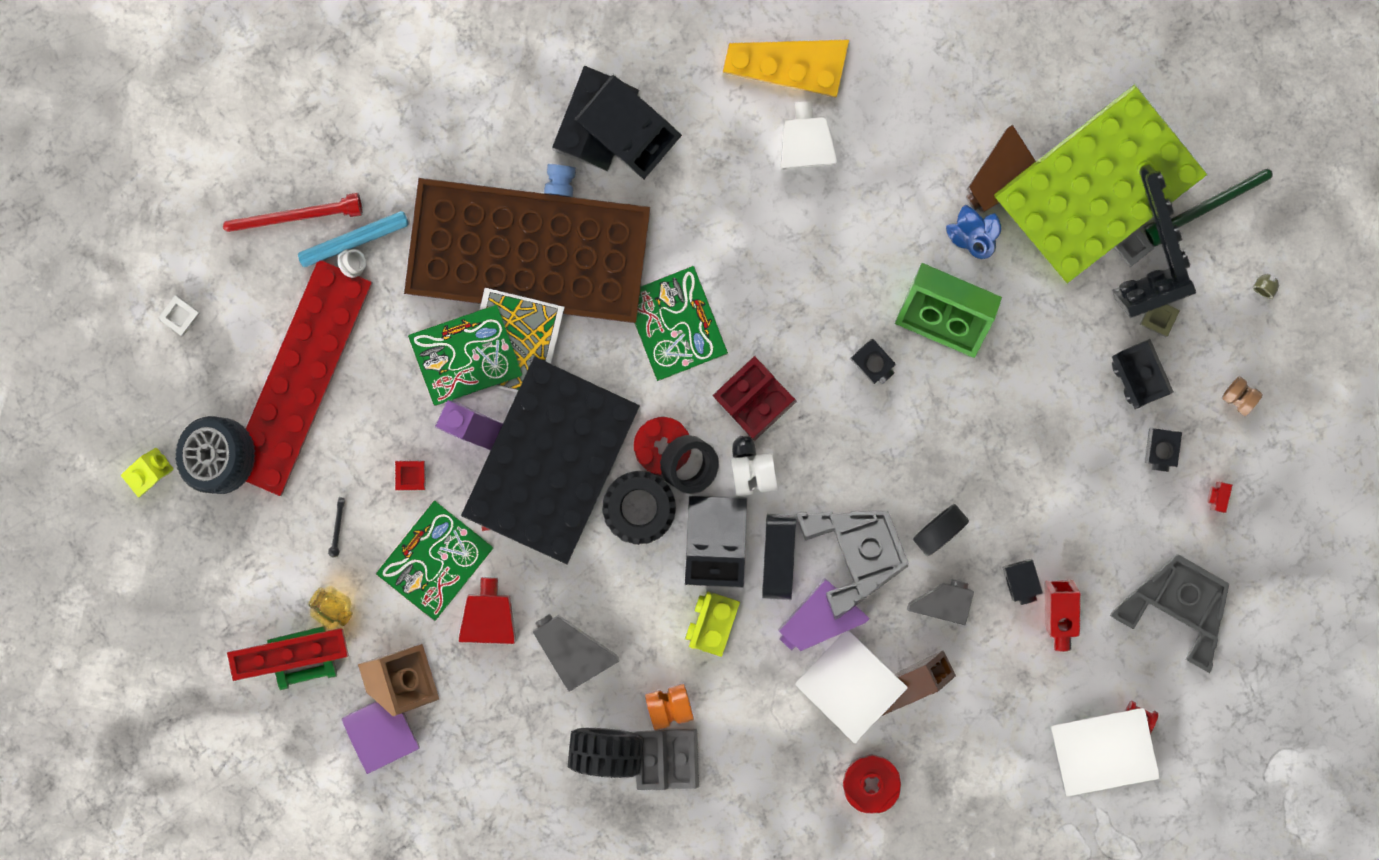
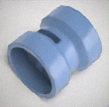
M548 164L547 174L550 182L545 184L544 194L573 197L574 188L569 184L575 177L576 168Z

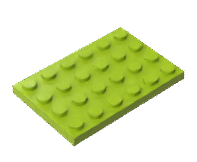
M1134 84L994 195L1064 281L1069 283L1153 218L1139 173L1143 166L1149 164L1156 172L1160 171L1166 184V188L1162 189L1165 199L1169 198L1171 203L1207 176V173Z

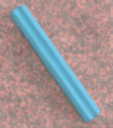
M400 211L299 252V261L303 267L311 266L318 261L338 255L346 249L355 248L409 225L406 214Z

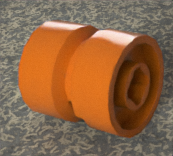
M685 684L669 687L667 693L659 690L645 694L654 731L670 727L672 721L681 724L694 720Z

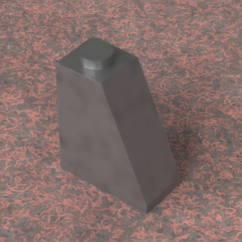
M551 614L535 622L538 628L533 630V634L568 692L618 663L620 660L617 654L560 615L552 618Z

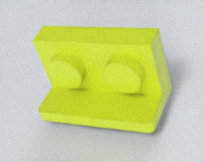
M708 590L705 596L699 595L694 610L699 613L696 624L690 622L685 637L686 640L690 641L689 648H696L722 657L740 601Z

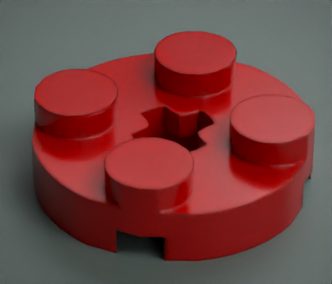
M657 417L648 420L639 428L634 438V452L637 461L647 471L662 475L660 468L662 454H659L658 448L654 446L655 441H661L662 437L668 438L667 443L669 444L677 437L689 435L688 431L679 421L670 417ZM691 450L684 453L679 459L676 471L687 463Z
M873 754L854 760L846 769L842 782L845 797L850 805L863 813L885 812L896 803L900 795L901 781L898 770L888 759ZM868 777L870 779L875 777L879 779L877 782L879 789L876 792L873 789L869 791L864 789L867 785L865 780Z

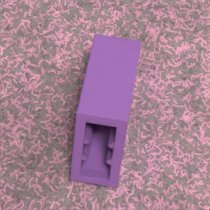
M447 400L435 427L462 440L491 450L503 423L458 402Z
M824 578L778 629L782 634L779 639L789 649L793 650L797 647L802 651L860 626L870 618L855 606L835 620L826 598V592L837 588Z

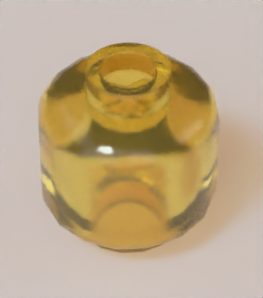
M327 586L324 589L322 587L318 588L308 602L310 616L328 629H334L339 624L345 626L353 614L350 611L351 599L333 586Z

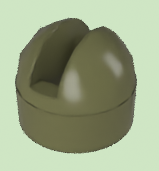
M1270 274L1261 275L1253 285L1254 291L1267 299H1273L1279 288L1277 278L1271 281Z

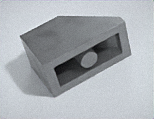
M952 579L951 584L942 583L908 603L907 610L966 625L974 591L968 589V583Z

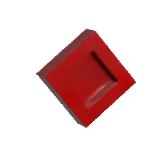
M395 461V490H426L425 461Z
M1216 481V486H1211L1207 500L1211 504L1210 510L1222 513L1227 512L1232 484Z

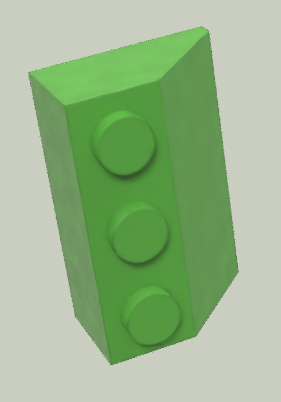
M921 263L894 324L975 358L995 320L1002 297Z

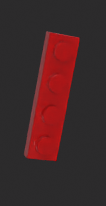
M343 628L227 652L233 681L349 656Z

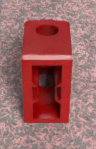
M481 577L480 594H469L467 596L459 642L515 644L516 633L510 595H498V578Z
M1074 580L1044 581L1046 630L1049 636L1054 638L1055 651H1070L1071 637H1078L1080 635V591Z

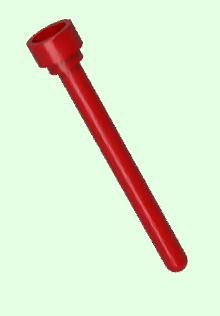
M359 193L346 194V198H341L340 202L227 220L223 223V229L226 232L339 213H343L344 216L349 215L350 217L362 216V204Z

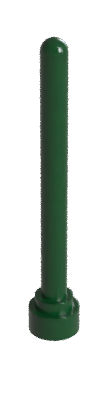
M1264 169L1171 218L1173 225L1176 224L1179 228L1270 180L1273 176L1272 171ZM1153 221L1144 226V232L1153 247L1160 245L1161 242L1155 222Z

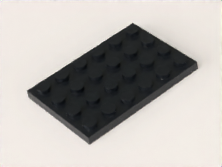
M534 356L461 513V517L568 565L640 405Z

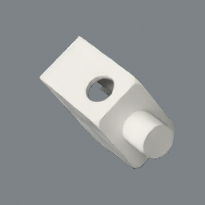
M811 101L794 103L796 120H786L784 122L781 170L836 165L837 157L826 117L813 118Z

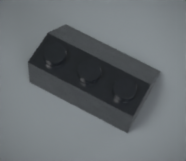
M584 66L552 149L608 172L614 154L579 124L575 118L611 76ZM624 83L638 95L639 89Z

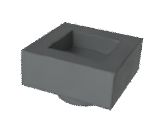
M1139 228L1114 247L1129 267H1132L1154 249Z

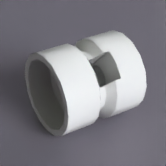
M772 453L756 455L754 460H750L748 457L731 459L737 496L753 494L755 489H759L761 492L777 490Z

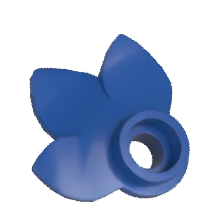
M964 205L959 212L957 224L947 225L946 230L949 238L957 247L968 249L975 258L987 259L995 252L996 239L1001 234V223L995 213L983 219L974 209ZM977 242L981 243L984 249L980 248Z

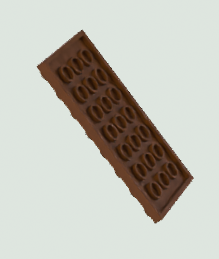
M418 178L404 294L481 304L484 289L489 288L564 307L563 314L636 323L651 207Z

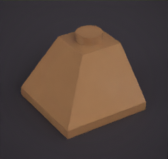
M423 644L358 664L366 693L392 716L439 700Z

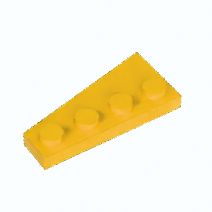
M849 40L729 43L723 73L836 98Z

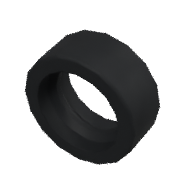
M685 435L677 437L668 444L662 453L660 461L661 474L667 483L682 493L694 494L702 492L711 485L717 476L719 468L718 455L712 446L697 436ZM698 449L702 452L703 457L700 470L688 480L679 479L676 472L679 459L687 451Z
M953 504L918 532L913 541L926 556H930L957 535L969 523V519L956 504Z

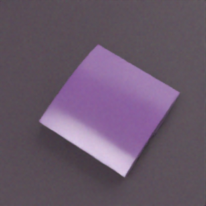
M376 701L341 719L367 774L420 749V745L407 722L405 713L392 716Z

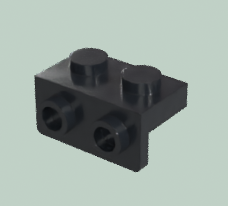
M1151 339L1122 350L1112 356L1113 371L1118 378L1121 377L1125 386V398L1129 404L1133 405L1135 410L1174 392Z

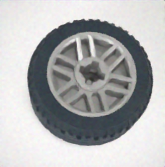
M206 416L193 421L182 432L176 445L175 460L181 478L191 488L203 493L227 494L235 491L246 482L245 480H248V477L251 475L250 472L253 471L252 468L254 467L256 455H254L255 446L253 445L252 437L244 426L229 418Z

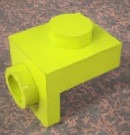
M154 448L139 457L121 474V477L139 498L163 477L170 474L174 468L159 449Z

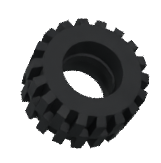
M633 471L621 475L609 486L604 495L602 511L606 525L615 536L626 543L639 545L652 543L669 530L675 517L676 503L671 488L661 477L647 471ZM635 490H643L650 493L657 504L654 518L643 525L629 522L622 512L624 498Z
M575 729L570 733L567 767L574 772L591 776L610 778L637 776L641 773L644 738L633 732L616 729Z

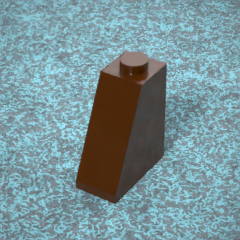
M1013 125L1003 132L967 187L969 194L966 198L975 211L979 209L981 213H984L999 202L994 194L1036 162Z
M944 650L894 674L908 688L883 715L940 691L956 677Z

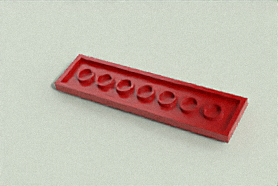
M322 260L316 263L246 427L254 442V455H256L254 467L252 468L253 471L250 472L251 475L248 477V480H245L246 482L282 496L373 282L359 276L355 278L347 277L341 272L340 268Z

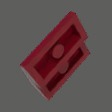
M755 356L712 395L754 441L797 402Z

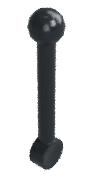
M338 497L332 547L328 550L329 556L333 558L337 557L340 553L337 546L345 498Z

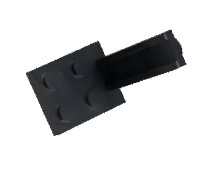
M1149 164L1143 166L1139 173L1169 269L1152 271L1145 278L1137 281H1125L1119 285V288L1112 290L1115 301L1130 318L1196 294L1194 283L1190 280L1186 269L1190 267L1189 259L1186 252L1181 251L1178 243L1182 241L1180 230L1176 224L1173 225L1170 217L1174 215V210L1169 198L1165 199L1162 189L1166 188L1165 180L1160 171L1156 172Z

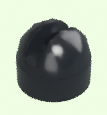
M748 436L737 437L732 444L733 457L755 456L754 441Z

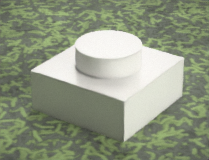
M175 295L158 319L180 336H184L200 312Z

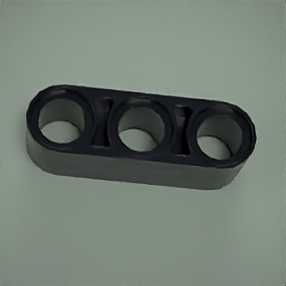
M767 514L762 599L792 600L796 516Z

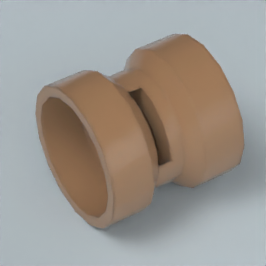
M1239 376L1224 392L1222 399L1228 404L1233 403L1237 407V411L1245 417L1258 404L1263 394L1257 389H1251L1247 385V381Z

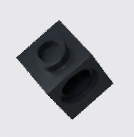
M873 338L850 358L872 384H875L877 381L883 384L895 373L892 368L896 363ZM871 355H877L883 361V366L878 372H872L867 367V360Z
M1149 428L1144 463L1152 464L1151 470L1169 472L1170 466L1178 467L1182 432ZM1161 442L1167 443L1170 448L1169 455L1164 459L1159 458L1156 454V447Z
M1032 559L1002 567L1012 601H1020V605L1037 601L1036 596L1043 594Z

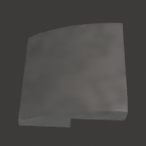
M697 729L635 732L644 738L641 773L636 776L637 790L696 789L699 787Z

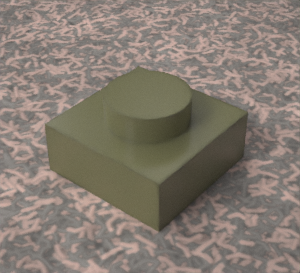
M1168 304L1146 312L1140 325L1168 337L1180 310Z

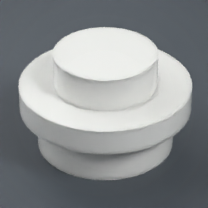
M346 249L338 256V266L344 275L355 278L362 274L366 266V260L360 251Z

